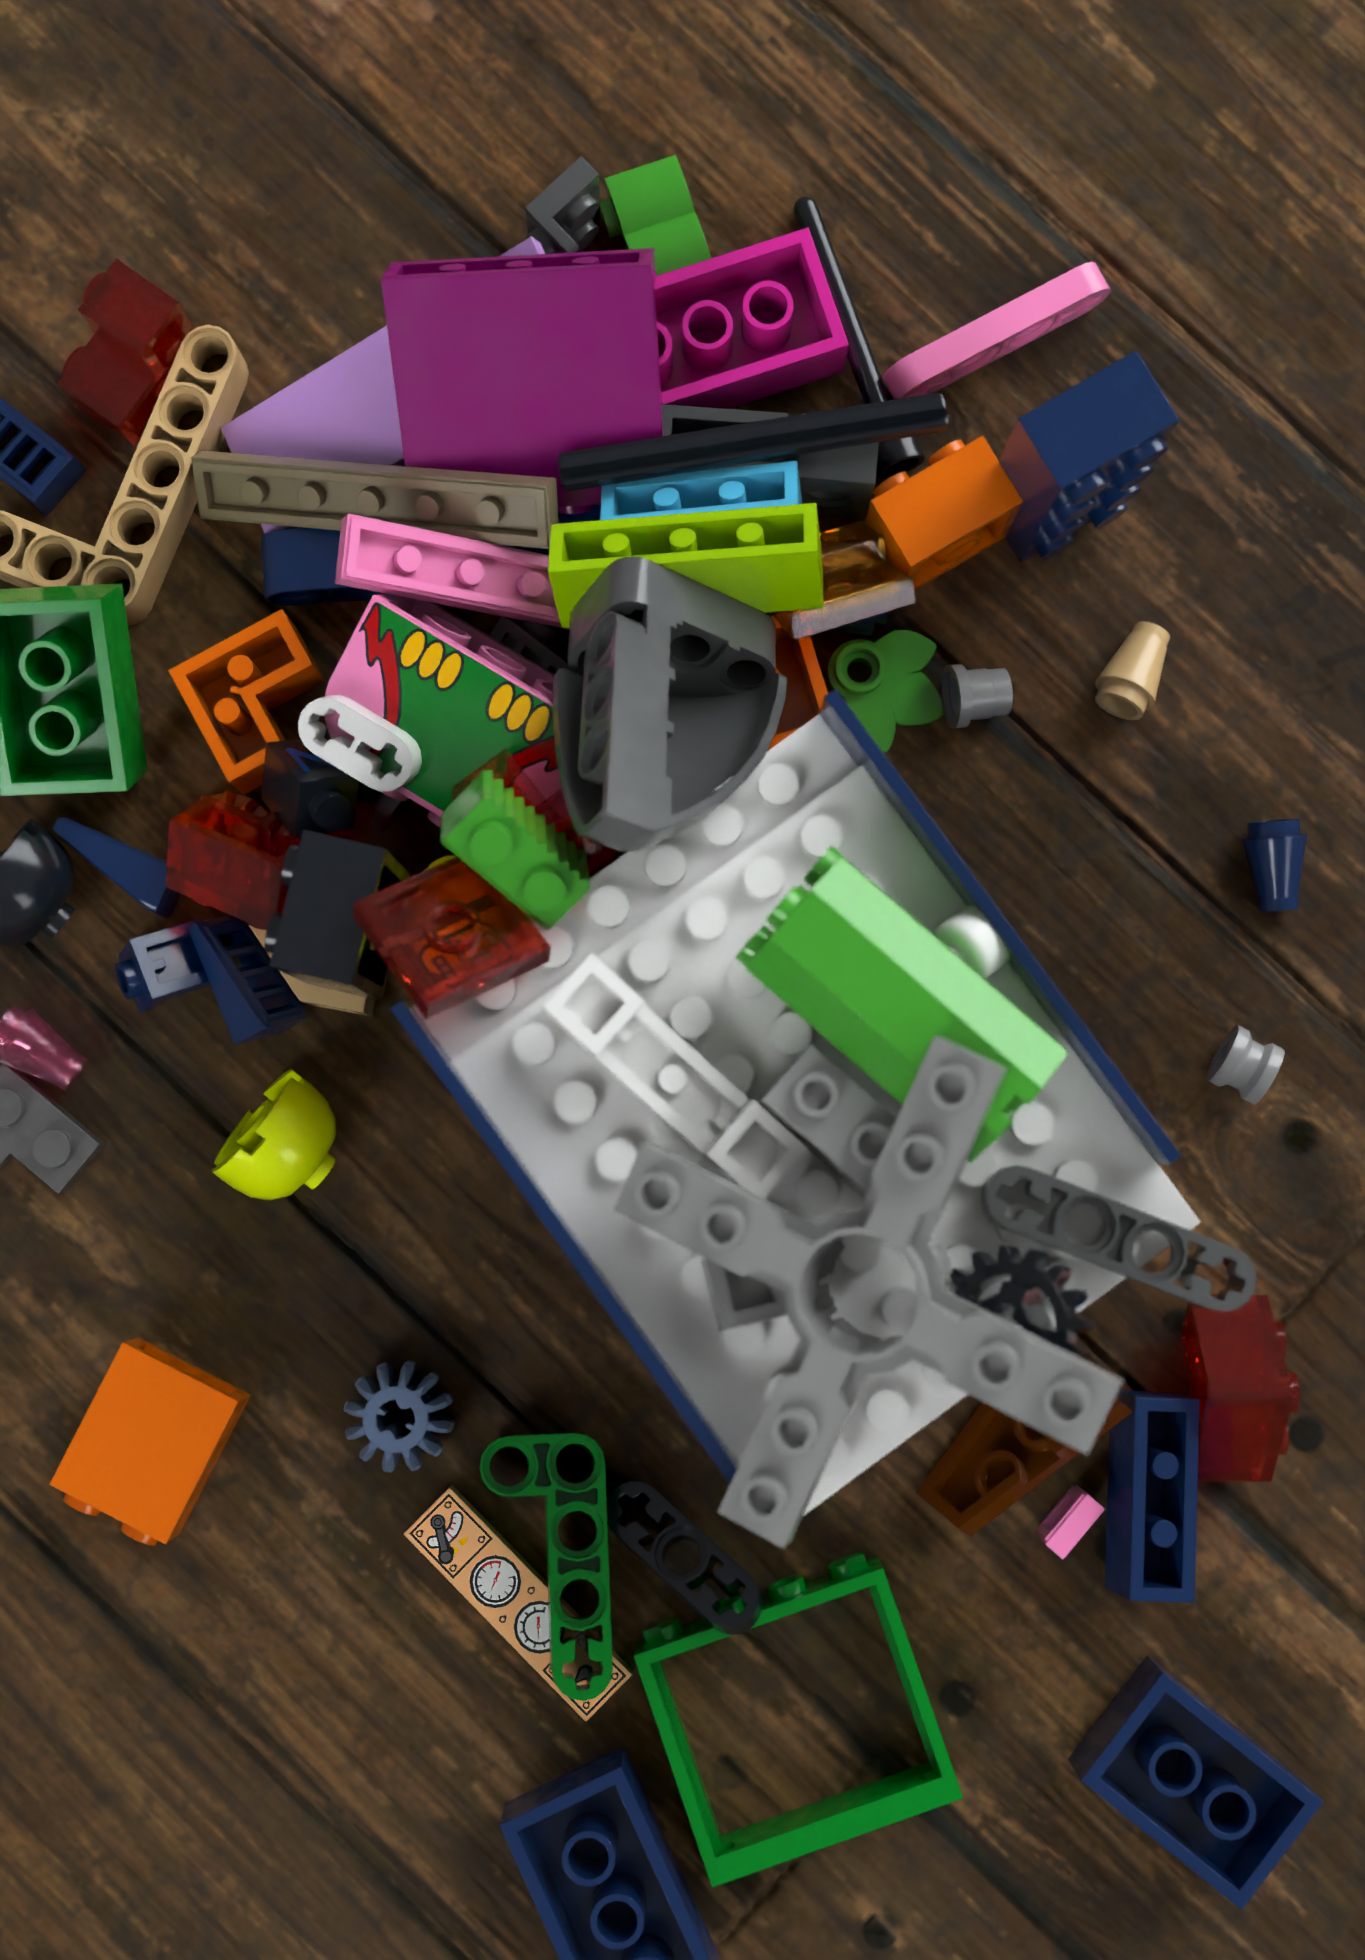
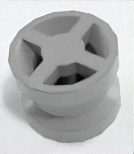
M1236 1025L1230 1030L1218 1048L1208 1069L1206 1079L1218 1087L1229 1085L1237 1089L1242 1100L1256 1105L1266 1094L1279 1072L1285 1051L1274 1043L1262 1045L1252 1040L1249 1030Z

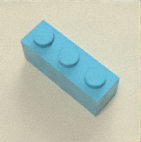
M797 461L707 469L602 486L600 520L803 504Z

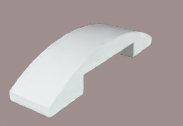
M590 953L541 1008L622 1085L731 1181L765 1199L808 1148L758 1102L750 1100L654 1014L644 1004L645 1000L594 954Z

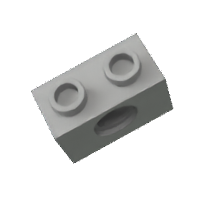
M810 1044L758 1103L798 1138L812 1154L864 1199L873 1181L871 1174L896 1118L813 1044Z

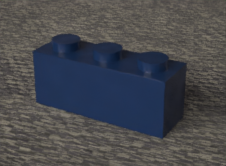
M1119 1390L1116 1398L1133 1412L1109 1430L1105 1587L1129 1601L1195 1603L1200 1399L1174 1392Z

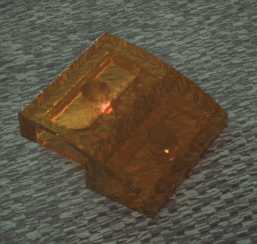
M857 521L820 533L824 608L771 613L783 629L794 640L916 603L913 580L909 575L888 561L884 536L864 522Z

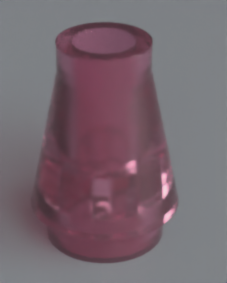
M14 1004L0 1020V1063L51 1082L66 1091L84 1067L87 1059L77 1053L33 1008L26 1012Z

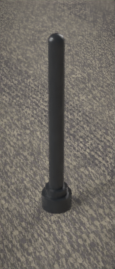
M801 197L794 204L793 212L799 229L809 227L849 343L847 358L864 404L890 400L817 203L810 197ZM917 436L879 442L876 470L879 478L888 479L903 471L906 473L910 472L924 462L925 457Z

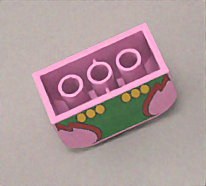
M385 593L373 595L328 682L325 696L342 695L350 698L404 730L416 740L422 757L419 774L412 782L396 790L383 791L382 793L399 801H407L410 798L430 810L427 817L431 822L440 827L442 825L441 816L449 805L483 770H493V779H503L504 788H514V797H524L525 806H534L535 815H545V824L556 823L569 814L560 784L555 750L553 721L554 674L435 603ZM337 711L325 716L326 726L331 739L338 736L347 737L352 741L355 739L354 736L337 725L340 717ZM369 745L366 746L365 749L377 755L383 761L379 771L384 775L391 771L402 769V765L395 760V753L398 749L394 745L383 750H376Z

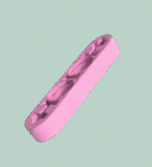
M1095 262L1085 263L908 354L890 366L882 378L893 399L932 394L1089 312L1108 297L1111 289Z

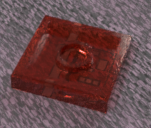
M455 857L353 903V918L426 1020L549 962L551 947L527 915L459 857Z

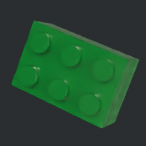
M122 584L0 589V795L128 791L148 769Z

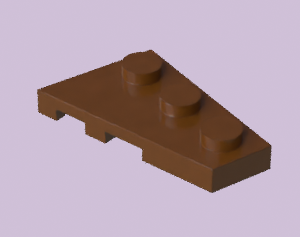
M1115 1398L1096 1440L1133 1411ZM981 1403L916 1493L957 1528L972 1536L1078 1455L1080 1451L987 1403Z

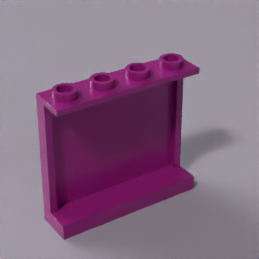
M654 248L391 262L381 278L405 466L556 478L559 513L579 514L591 510L593 505H601L602 486L574 491L563 489L558 469V456L562 452L664 436L654 292L656 279Z

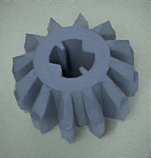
M407 1360L400 1370L399 1381L389 1362L379 1364L377 1366L379 1385L366 1376L360 1377L355 1382L358 1392L367 1401L351 1399L344 1405L346 1413L363 1418V1422L355 1423L345 1430L347 1439H357L366 1435L370 1442L361 1449L359 1457L366 1462L379 1449L383 1450L382 1469L389 1473L396 1468L400 1452H402L405 1463L411 1471L419 1469L423 1464L420 1448L428 1454L437 1457L443 1451L444 1445L433 1432L450 1433L455 1426L453 1419L447 1416L436 1415L437 1410L444 1409L453 1403L452 1394L442 1393L432 1398L428 1392L437 1384L440 1378L439 1374L431 1371L422 1379L420 1384L414 1382L417 1363L412 1360ZM396 1400L400 1409L411 1407L414 1412V1418L406 1424L410 1431L403 1432L402 1426L399 1423L388 1424L385 1414L394 1408V1405L388 1401Z

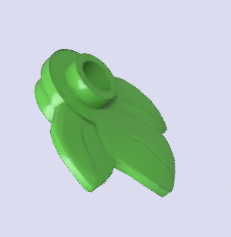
M895 630L883 636L875 643L863 639L850 640L839 646L829 661L828 679L832 689L838 691L883 753H887L892 745L896 724L900 726L929 724L940 719L945 711L937 689L929 678L921 672L933 657L936 644L914 631ZM853 663H863L870 671V678L865 682H855L849 678L847 668Z

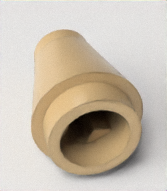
M1140 621L1134 625L1132 632L1129 633L1095 681L1096 688L1098 689L1095 700L1103 710L1122 719L1138 720L1142 718L1145 710L1154 707L1167 644L1170 640V635L1164 628L1146 621Z

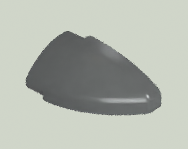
M624 557L615 560L607 566L576 603L570 614L568 666L572 671L561 668L553 677V721L559 778L566 807L578 835L616 850H641L671 838L706 818L750 776L764 758L777 731L786 698L787 677L776 673V625L770 616L645 558ZM725 781H727V782H726L723 786H721L719 789H716L718 786H720V785L723 784Z

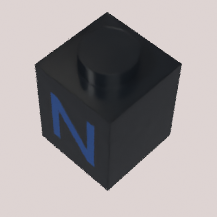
M325 734L324 738L329 741L330 739ZM301 738L266 743L261 799L294 838L302 837L303 830L324 834L354 829L359 787L358 780L313 754L304 746Z

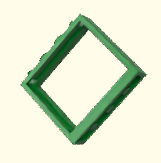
M863 1553L851 1554L828 1564L829 1574L806 1582L803 1576L798 1574L769 1584L766 1587L768 1595L762 1597L761 1615L750 1629L869 1588L929 1762L724 1835L720 1833L662 1660L732 1635L719 1632L704 1618L681 1625L679 1618H671L647 1627L643 1630L645 1639L635 1642L633 1656L712 1888L963 1799L885 1571L878 1556L866 1560ZM734 1596L720 1600L721 1607L717 1613L722 1615L724 1611L732 1609L739 1614L746 1606L743 1604L741 1596Z

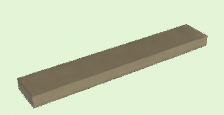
M200 451L191 457L200 519L340 531L342 518L349 513L492 544L550 549L551 524H559L556 478L215 451Z

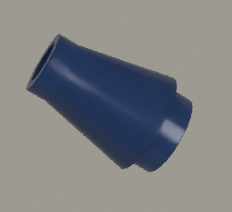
M1279 819L1247 823L1248 838L1242 839L1259 897V910L1284 911L1298 909V892L1307 834H1301L1300 819Z

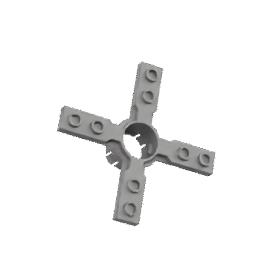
M934 1036L871 1174L873 1181L860 1209L836 1212L817 1224L653 1142L641 1145L613 1211L741 1277L751 1275L784 1292L787 1318L800 1338L785 1374L777 1380L718 1513L784 1549L792 1541L868 1374L891 1372L912 1359L943 1374L945 1382L1086 1455L1089 1454L1124 1380L947 1291L948 1282H944V1276L953 1273L951 1257L943 1244L933 1248L929 1244L933 1240L931 1238L1002 1085L1009 1069L1008 1067L942 1036ZM863 1234L888 1243L903 1255L911 1268L916 1280L918 1304L914 1321L904 1335L889 1337L883 1341L880 1337L858 1331L842 1317L835 1320L831 1319L830 1315L838 1310L834 1305V1298L830 1295L829 1285L819 1286V1280L826 1277L827 1274H833L837 1258L845 1248L841 1243L845 1236Z

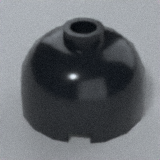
M32 818L13 836L15 840L9 848H5L2 852L0 851V946L4 947L26 944L40 932L52 938L75 910L66 902L75 884L74 864L66 848Z

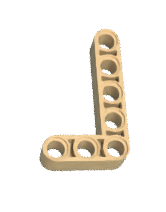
M213 325L199 326L190 331L182 341L95 547L0 510V538L10 534L14 536L11 549L3 556H0L1 580L21 588L113 584L118 580L127 579L130 580L131 584L129 593L124 598L128 626L135 625L147 617L154 605L197 503L191 457L200 451H219L224 439L221 427L231 422L247 385L249 376L247 363L227 331ZM219 354L228 356L223 368L217 372H202L204 363L210 357ZM194 410L204 411L203 419L196 427L189 430L178 429L179 421L183 415ZM171 466L180 468L178 477L172 484L162 488L154 487L155 477L161 470ZM144 523L155 524L154 534L149 541L141 545L130 544L131 534L136 527ZM71 557L72 565L67 575L58 580H50L49 572L53 563L60 558Z

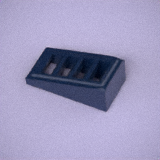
M0 397V415L3 417L0 420V440L13 426L19 430L0 452V479L45 516H48L87 469L74 455ZM32 440L36 445L17 467L11 470L8 467L9 463L28 441ZM46 453L49 454L52 459L30 484L24 480Z
M65 817L57 819L53 830L59 834V837L147 910L170 918L189 878L184 869Z
M243 913L195 922L188 927L234 1045L282 1033L307 1019L301 1002L280 971L269 966L271 958L249 927V922ZM229 934L233 945L224 947L217 936ZM239 957L242 967L238 968L232 960L233 958Z

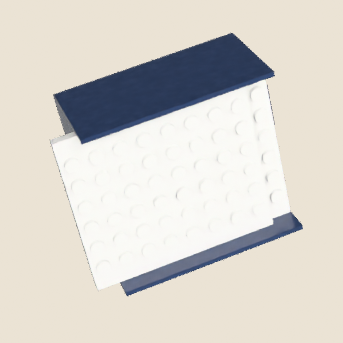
M836 689L824 697L819 715L768 750L750 776L703 820L671 838L636 851L616 850L586 837H581L575 842L576 850L586 851L590 889L552 928L545 930L532 920L504 940L503 943L513 956V962L510 967L457 993L444 994L436 989L414 1006L400 1001L390 1008L730 1484L777 1380L785 1374L800 1338L787 1315L718 1332L701 1260L705 1258L613 1211L643 1143L653 1142L732 1183L734 1182L644 1105L541 1008L590 953L594 954L645 1000L644 1004L750 1100L759 1102L797 1057L810 1044H813L897 1119L903 1105L752 975L735 957L763 925L773 933L776 929L766 921V918L794 886L798 888L802 885L808 891L812 889L803 878L831 846L933 934H935L936 928L965 906L971 904L987 918L998 932L1011 958L1009 962L986 978V980L1064 1046L1068 1054L1035 1098L1028 1105L1024 1102L1010 1117L1013 1122L1002 1135L971 1163L966 1161L931 1238L933 1240L929 1242L930 1246L933 1248L943 1244L951 1257L952 1269H962L970 1273L975 1272L972 1263L973 1253L977 1251L989 1253L997 1262L1000 1245L1018 1247L1022 1260L1030 1249L1047 1253L1045 1272L1056 1264L1067 1266L1072 1270V1273L1064 1288L1066 1290L1078 1289L1087 1292L1089 1298L1082 1305L1075 1308L1076 1314H1078L1126 1277L1007 1231L992 1223L983 1210L981 1197L983 1186L987 1183L990 1176L999 1169L1017 1165L1029 1167L1188 1230H1192L1201 1223L1158 1165L1172 1164L1182 1155ZM725 781L723 784H721L720 786H718L716 789H719V788H720L721 786H723L727 781ZM500 943L498 948L488 952L497 965L478 974L469 965L456 975L459 983L447 987L444 983L439 988L444 991L459 989L508 965L510 957ZM808 1149L765 1197L766 1200L814 1224L821 1222L836 1212L860 1209L864 1200ZM1018 1178L1016 1184L1012 1187L1000 1186L997 1198L1007 1203L1005 1215L1014 1219L1019 1210H1030L1043 1215L1045 1218L1038 1225L1037 1230L1048 1234L1050 1213L1060 1198L1063 1197V1193L1051 1189V1203H1043L1025 1194L1027 1182L1021 1178ZM1078 1204L1071 1208L1065 1216V1233L1078 1246L1091 1245L1102 1234V1217L1097 1209L1091 1205ZM1157 1231L1143 1232L1133 1243L1132 1254L1137 1266L1140 1268L1170 1246L1164 1235ZM863 1234L845 1236L841 1241L845 1248L837 1258L833 1274H827L826 1277L819 1280V1286L829 1285L830 1295L834 1298V1305L838 1310L830 1315L831 1319L835 1320L842 1317L858 1331L880 1337L883 1341L889 1337L904 1335L914 1321L918 1304L916 1280L911 1268L903 1255L888 1243ZM949 1274L945 1275L944 1282H948L947 1291L955 1294L958 1287L953 1283ZM1010 1278L995 1282L979 1298L984 1300L999 1293L1002 1282H1009ZM1047 1298L1044 1306L1053 1326L1056 1327L1054 1312ZM1006 1315V1317H1004V1316H998V1317H1000V1318H1002V1319H1004V1320H1006V1321H1008V1322H1010V1323H1012V1324H1014V1325H1016V1326L1022 1328L1021 1325L1016 1324V1323L1012 1320V1316H1011V1315ZM914 1359L891 1372L868 1374L804 1515L959 1402L968 1393L945 1382L943 1374Z

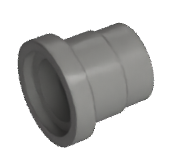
M962 664L947 665L943 670L941 679V700L948 725L951 728L967 727L971 720L1008 715L1013 703L1012 683L1008 671L1005 668L966 670Z

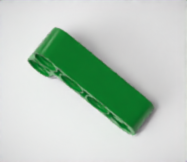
M578 1433L517 1435L498 1438L487 1446L481 1456L480 1473L482 1481L487 1488L495 1494L505 1497L545 1495L550 1668L553 1680L560 1691L571 1699L585 1701L596 1698L607 1688L611 1681L613 1670L606 1471L603 1450L595 1440L587 1435ZM566 1446H581L591 1456V1472L580 1483H569L562 1479L557 1472V1455ZM514 1448L525 1456L528 1464L527 1475L518 1485L503 1486L492 1477L490 1461L499 1450ZM573 1511H580L588 1515L593 1521L595 1529L594 1537L590 1544L580 1550L566 1548L559 1540L558 1535L560 1521L565 1515ZM584 1579L591 1582L596 1590V1605L586 1616L579 1618L571 1617L561 1607V1592L565 1585L572 1580ZM599 1625L598 1638L585 1635L587 1656L592 1661H599L598 1671L588 1673L587 1684L576 1685L573 1675L567 1672L563 1673L562 1671L564 1663L573 1662L575 1659V1639L570 1636L560 1640V1628L565 1627L583 1631Z

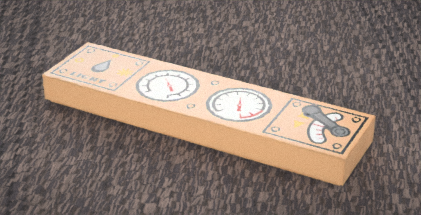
M453 1485L405 1531L404 1535L585 1722L632 1676L633 1670L612 1649L613 1670L611 1681L605 1691L596 1698L585 1701L571 1699L560 1691L553 1680L550 1668L548 1582ZM560 1597L561 1607L567 1615L577 1618L581 1617ZM561 1627L560 1640L570 1636L575 1639V1659L573 1662L564 1663L562 1671L563 1673L572 1674L576 1685L587 1684L588 1673L598 1671L599 1661H592L587 1656L585 1635L598 1638L599 1635L592 1628L579 1631Z

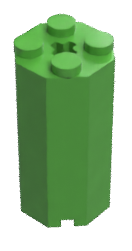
M831 846L803 878L812 889L808 891L802 885L798 888L794 886L766 918V921L776 929L773 933L763 925L735 958L752 975L902 1105L934 1036H942L1008 1067L1007 1074L967 1158V1161L971 1163L1011 1125L1013 1120L1010 1117L1024 1102L1028 1105L1043 1089L1068 1052L1064 1046Z

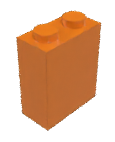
M139 1337L122 1342L49 1485L66 1493L63 1501L70 1507L92 1516H98L100 1512H103L123 1522L121 1531L130 1538L151 1546L156 1545L158 1541L166 1545L181 1534L251 1394Z

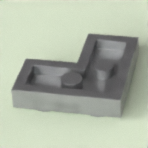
M3 1063L0 1066V1173L15 1157L58 1194L66 1193L104 1148L106 1143L14 1066Z

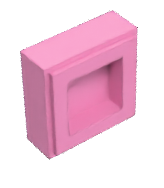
M1077 1484L1075 1487L1072 1485L1036 1528L1037 1532L1035 1534L1061 1559H1064L1103 1513L1105 1508Z

